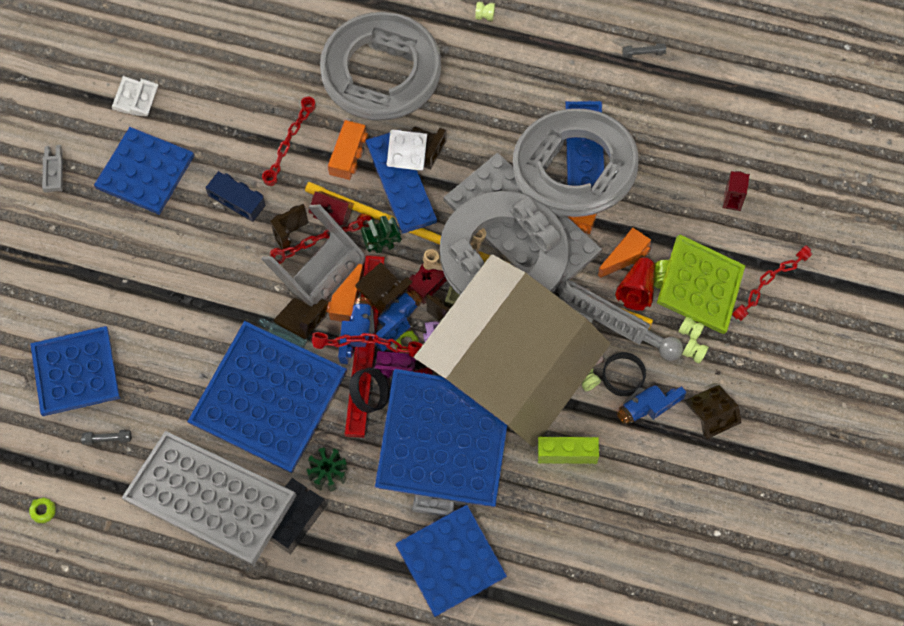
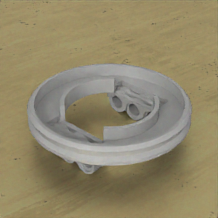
M372 12L348 20L331 34L321 54V77L329 97L344 111L368 120H391L414 112L429 100L440 80L441 56L438 45L431 33L417 21L397 13ZM368 44L374 50L386 51L390 55L400 56L414 62L412 72L408 78L400 85L389 89V96L353 85V79L348 71V64L354 52L361 46Z
M589 109L559 110L536 120L522 133L513 153L514 176L520 191L524 195L543 203L556 215L567 217L593 215L611 208L631 190L638 173V149L634 138L626 127L607 114ZM581 137L590 139L601 145L607 152L610 162L592 188L590 183L579 186L561 184L546 174L545 169L552 163L554 156L560 152L566 138Z
M489 192L466 201L450 216L441 235L440 261L447 281L461 295L484 265L480 255L470 245L473 237L478 231L490 224L503 222L514 224L516 219L540 248L539 258L535 266L527 274L553 292L565 273L569 251L565 230L556 215L543 203L530 196L516 192Z

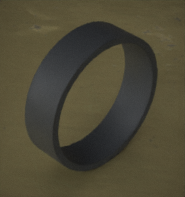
M627 352L616 353L605 362L602 380L605 387L611 393L618 396H631L638 388H642L644 384L646 369L643 362L634 354ZM629 359L640 367L643 380L634 389L619 390L608 382L605 375L606 367L614 360Z
M366 368L354 373L350 380L349 391L355 406L367 413L384 408L389 400V385L385 376L375 368ZM364 372L373 376L379 386L380 399L375 408L368 406L363 401L359 392V380Z

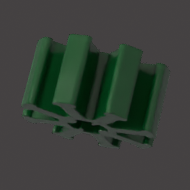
M381 216L377 224L372 219L368 221L369 227L361 228V236L368 252L375 249L376 253H382L384 246L391 250L394 248L393 242H401V233L393 217L388 220L386 216Z
M320 448L318 451L322 458L321 461L313 458V455H310L308 458L310 467H314L306 469L309 480L312 481V479L317 478L314 480L316 489L320 491L324 482L328 481L329 491H335L336 486L332 479L335 478L341 481L342 484L346 481L345 472H340L348 470L346 460L343 458L341 461H338L341 457L336 449H333V453L328 459L326 458L325 448ZM326 467H329V472L325 471Z

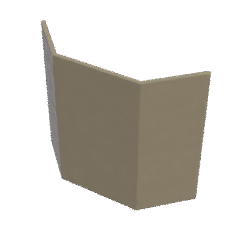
M491 254L414 358L448 380L505 423L534 448L538 443V437H542L607 350L610 342L587 318L526 272Z

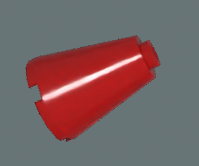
M647 257L639 258L617 287L616 299L618 302L619 300L624 302L623 306L626 308L642 311L645 310V307H651L654 296L655 264L651 259Z

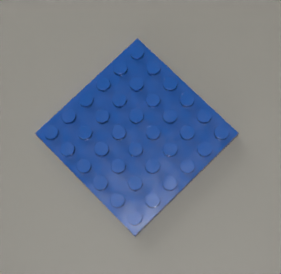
M244 321L187 422L292 474L347 373V369Z
M394 369L375 488L495 508L507 425L442 376Z

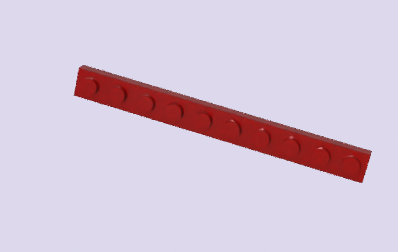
M366 255L363 277L379 263L385 265V257ZM361 294L360 304L370 305L373 309L374 334H376L379 311ZM367 343L365 347H355L352 376L357 371L373 368L375 344ZM364 372L359 380V392L363 401L369 405L372 376ZM350 392L345 437L365 438L368 413L359 410L355 406Z

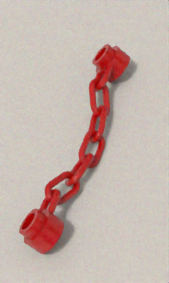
M307 96L301 100L302 109L298 119L290 125L285 141L281 142L277 150L278 156L275 164L262 174L265 185L273 186L277 183V175L281 169L280 163L282 157L286 156L289 150V142L292 136L297 134L303 120H306L309 114L316 108L314 98ZM295 125V127H296L297 129H296L295 132L293 133V130H291V129H292V127ZM283 144L287 146L284 154L280 152Z
M363 213L357 217L356 221L341 228L344 232H355L362 227H369L368 223L363 225V221H370L372 219L368 214ZM357 223V225H358L359 227L353 229V226H351V225H354V224ZM327 229L324 233L317 236H309L294 247H288L283 250L281 248H274L269 256L275 259L277 255H281L280 259H275L281 264L285 259L294 256L297 251L307 249L321 239H328L330 236L327 232L330 231ZM311 239V241H313V243H311V244H309V245H307V246H306L305 243H303V242H305V241ZM290 250L292 254L286 256L284 252Z
M805 245L796 254L798 257L796 261L782 262L777 270H768L760 277L761 284L759 287L750 292L748 298L749 305L747 307L743 304L740 305L732 313V316L736 320L742 321L749 314L747 310L751 306L755 307L758 304L760 290L763 285H768L775 278V274L780 271L795 270L798 266L797 263L801 260L805 262L813 255L810 252L811 249ZM793 263L792 268L785 269V264ZM771 273V278L767 282L763 280L765 276ZM753 293L754 295L758 294L755 302H751Z
M315 332L312 335L311 341L313 347L317 349H323L326 345L342 347L351 342L378 343L385 345L395 353H409V356L413 358L423 346L422 343L416 341L409 342L408 347L402 346L393 339L386 340L371 333H363L357 336L343 335L333 340L328 339V335L325 333ZM364 336L373 337V341L365 340ZM346 338L347 342L339 344L338 340ZM391 342L398 345V347H396V350L390 347Z

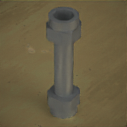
M656 43V46L622 47L623 58H632L633 55L656 53L657 56L666 54L665 43Z
M119 430V433L107 434L86 432L82 433L81 436L83 445H94V442L106 441L127 443L131 442L132 438L130 430Z

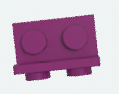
M378 351L375 369L379 370L387 379L392 377L394 369L415 371L416 359L406 353Z

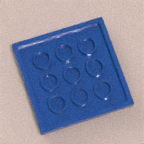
M129 127L95 182L94 187L160 215L194 158V153Z
M107 326L30 343L40 413L43 417L120 399Z
M467 505L395 544L434 617L507 577Z

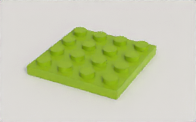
M678 235L657 304L685 317H689L696 322H700L719 333L725 334L729 327L745 265L685 236Z

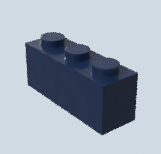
M218 171L205 187L210 198L251 222L255 221L266 206L264 196L260 192L250 190L243 182L238 183L227 173L223 174Z

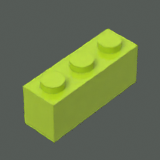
M538 437V464H597L599 459V437Z

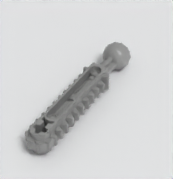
M567 280L566 283L562 282L557 290L558 297L579 312L639 345L644 340L659 349V353L664 360L674 361L682 356L683 345L679 339L675 337L664 339L648 330L651 324L573 281Z

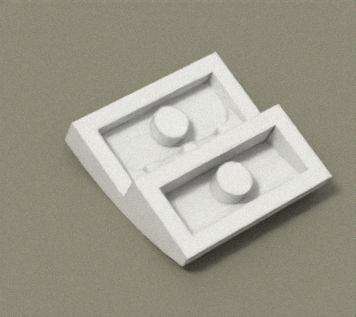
M123 76L112 109L132 115L148 116L158 84L141 79L139 82Z

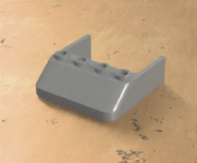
M310 205L308 208L330 231V237L293 278L273 257L263 256L261 258L295 295L310 306L317 304L321 299L331 302L332 295L358 264H364L365 255L321 205Z

